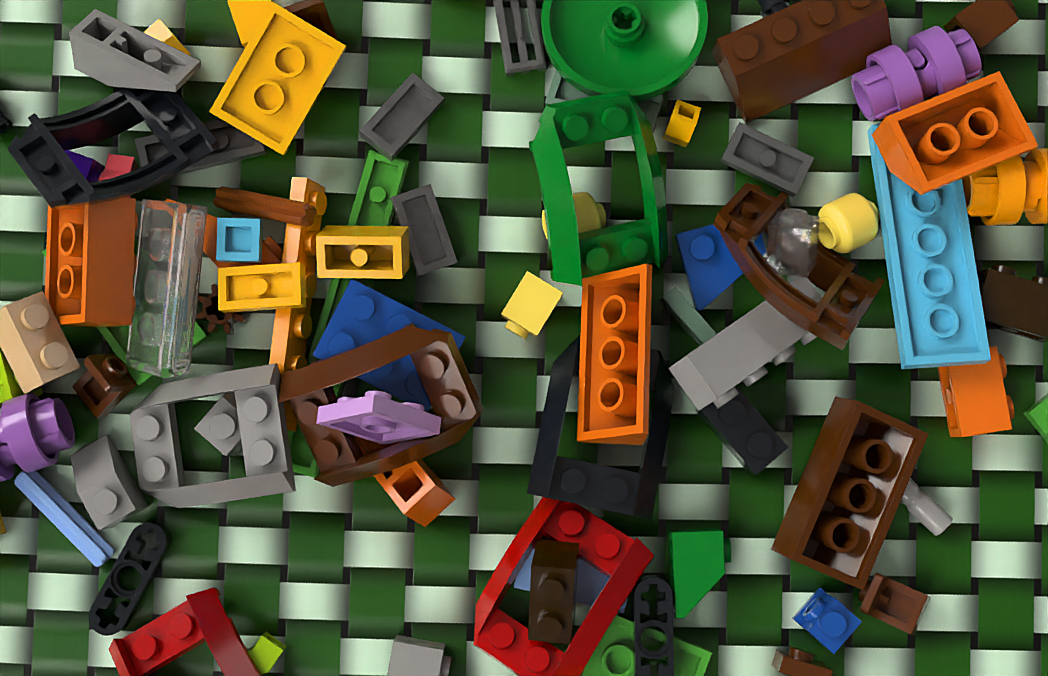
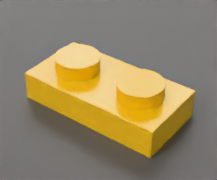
M301 262L218 268V310L221 312L306 307L305 265Z

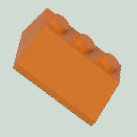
M1000 71L886 116L872 134L889 171L921 195L1029 152L1039 146Z
M123 197L97 204L51 209L48 205L45 296L60 326L117 327L132 325V316L136 309V300L133 295V275L137 268V257L134 253L135 232L138 227V215L135 211L136 199Z

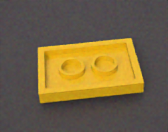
M271 2L209 112L276 152L285 155L347 46L276 3Z

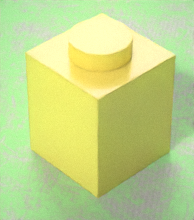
M527 271L501 313L502 318L507 320L504 327L525 340L529 334L537 338L560 301L563 292Z

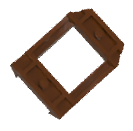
M746 183L717 213L713 225L719 230L727 248L744 275L768 303L796 325L843 350L886 280L877 277L875 282L866 279L853 271L856 264L835 253L833 250L826 248L795 216L786 202L789 194L782 191L777 197L770 196L761 191L763 186ZM763 231H765L782 256L801 275L805 274L812 284L826 292L819 303L793 287L762 256L754 241Z
M413 323L358 347L312 362L308 366L296 370H286L281 374L278 403L288 400L320 469V473L314 480L331 487L396 469L451 446L464 437L484 411L452 334L435 328L431 331L415 327ZM407 355H410L436 416L441 417L440 434L406 440L365 455L362 454L354 435L316 424L318 407L337 403V397L332 386L373 371Z

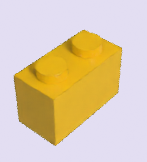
M326 225L316 235L318 278L402 279L410 268L409 226Z

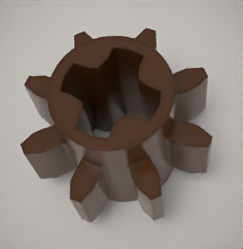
M212 284V294L207 298L203 296L197 297L203 303V312H199L195 316L197 319L210 321L208 332L216 333L221 325L227 334L233 335V325L238 321L247 323L248 320L242 316V312L225 313L226 318L215 315V311L218 310V285Z

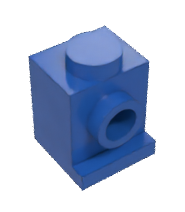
M820 587L792 618L833 654L862 622L841 602L827 594Z

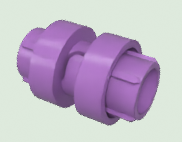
M933 26L908 39V52L904 53L900 47L893 44L868 55L866 59L867 69L853 74L851 85L856 102L863 115L869 121L880 120L921 103L925 98L931 99L966 85L967 81L980 75L982 69L981 58L975 42L966 30L958 29L954 32L946 33L939 26Z
M27 393L3 402L0 416V482L13 477L15 464H18L23 471L30 473L55 465L58 461L59 452L72 448L75 443L74 426L69 411L61 399L46 398L41 400L36 394Z

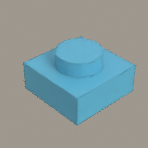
M217 218L216 260L218 262L262 263L263 220L253 218Z

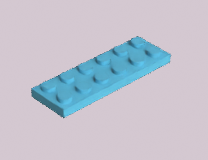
M880 124L871 125L867 133L901 369L986 364L991 360L962 179L924 195L919 194L889 171L872 137V134Z

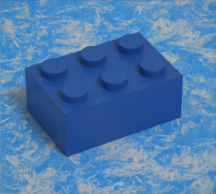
M351 279L312 355L319 359H324L390 334L410 323H413L415 327L429 331L435 328L450 332L458 350L465 336ZM410 355L357 377L405 402L423 405L425 407L424 411L427 413L431 407L430 400Z

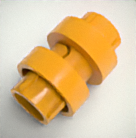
M1036 148L1029 151L1024 162L1019 155L962 179L967 213L971 217L980 216L985 225H1014L1018 223L1023 212L1032 224H1048V148Z

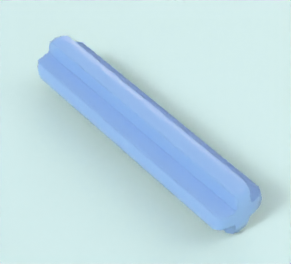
M37 470L30 473L22 471L14 480L15 485L95 567L102 566L113 556L114 548Z

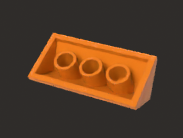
M642 264L582 278L577 417L578 442L643 445L648 436L652 265Z

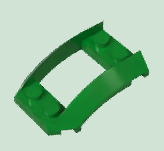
M626 90L546 105L538 121L541 123L534 140L529 141V150L533 153L543 198L548 248L552 253L553 270H550L551 279L555 282L583 286L582 278L649 263H654L661 268L668 257L667 210L659 156L648 118ZM632 136L641 179L644 219L579 233L572 188L562 149Z

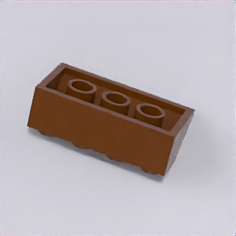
M802 0L718 38L711 53L744 123H750L867 69L866 59L868 55L892 45L887 7L883 0Z
M835 396L771 550L864 590L928 437V433L860 401Z

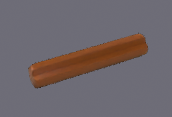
M224 186L215 190L216 197L213 199V203L217 208L303 227H309L314 223L313 217L316 214V209L313 205L306 202Z

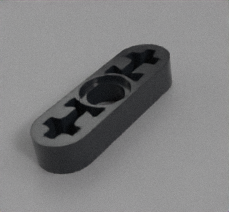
M156 521L146 522L138 525L131 532L89 611V623L98 634L105 636L116 634L125 629L130 623L170 549L172 537L169 529L164 524ZM155 531L157 533L155 540L160 543L159 548L149 549L143 558L145 561H151V565L148 566L141 559L131 558V552L135 556L139 555L146 545L145 540L141 539L142 534L146 535ZM126 566L135 567L141 574V583L135 590L126 589L120 582V573ZM112 590L116 595H111L110 591ZM118 596L130 598V604L124 600L119 603L115 610V615L120 618L119 621H114L107 625L104 622L106 615L101 612L102 609L112 607Z
M656 575L642 577L636 582V586L633 589L634 676H650L649 661L641 663L642 656L649 659H659L666 656L665 663L657 661V673L659 676H674L673 593L669 584ZM649 584H656L657 590L664 592V598H659L656 601V613L658 615L665 613V620L651 617L640 621L641 613L650 615L648 601L641 598V593L649 590ZM651 626L659 627L665 633L664 644L656 650H649L641 643L643 631Z

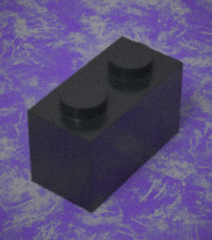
M734 386L739 394L721 407L717 408L712 402L699 411L698 409L695 411L745 470L750 474L757 475L789 447L737 386Z

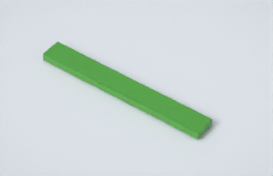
M369 150L347 226H392L395 211L390 198L402 193L410 166L409 161L395 157L391 162L381 153ZM331 279L307 360V366L312 362L321 360L312 354L349 281L354 279L373 289L376 279ZM346 381L332 386L337 399L342 397ZM297 422L296 432L288 431L293 472L315 478L320 473V469Z

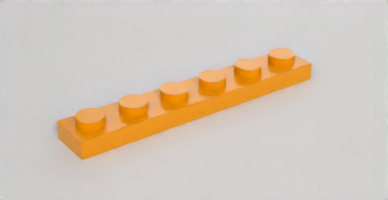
M292 177L289 199L313 205L316 209V214L313 217L314 223L309 227L286 223L281 263L301 262L305 265L306 307L276 309L269 364H278L280 378L281 374L286 370H296L307 366L305 358L306 343L312 331L310 310L312 297L317 290V278L315 275L317 260L316 235L320 232L322 215L327 207L325 187L305 177ZM288 400L283 401L287 430L296 432V417Z

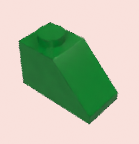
M719 528L668 529L670 588L673 593V615L675 618H685L725 574V563L731 562L730 538L723 537V530Z

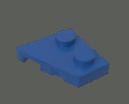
M713 224L674 236L696 311L703 310L743 274L727 248L719 230ZM761 233L754 241V244L763 256L767 251Z

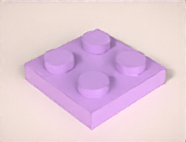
M367 391L364 397H340L337 399V403L319 406L316 424L384 445L440 434L441 417L425 412L423 405L393 401L389 393Z

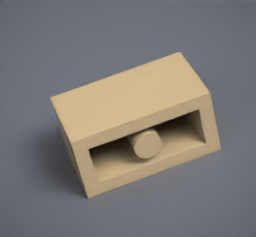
M43 291L0 308V347L24 394L81 368Z

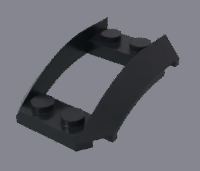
M123 87L94 104L66 114L38 118L34 113L28 117L31 124L22 138L19 139L16 135L8 147V151L50 208L55 209L97 204L142 192L182 172L216 150L220 144L176 92ZM143 121L169 153L129 173L89 183L65 151L104 141L129 130Z
M579 335L552 365L527 493L652 519L674 396V385L662 353L659 350L650 348L649 392L653 393L649 413L648 436L644 442L639 473L557 456L572 376L579 377Z

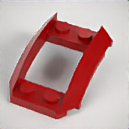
M542 497L508 547L476 603L474 646L518 676H581L598 644L636 586V582L648 564L653 560L654 554L638 538L633 540L582 506ZM543 535L552 541L579 543V558L610 578L592 605L565 653L549 642L528 640V628L498 609L519 571L535 548L537 539H541Z
M216 587L187 595V601L122 639L114 638L108 649L119 676H148L204 642H207L224 676L262 675L241 640L232 618L227 617L218 597L221 594Z

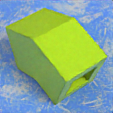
M265 632L256 645L247 649L262 675L268 673L274 667L287 646L268 632Z

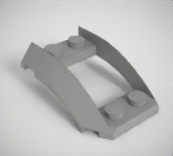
M278 364L220 372L159 385L129 415L139 488L144 493L176 508L296 491L284 403H278L280 389ZM235 392L246 477L186 486L174 403Z

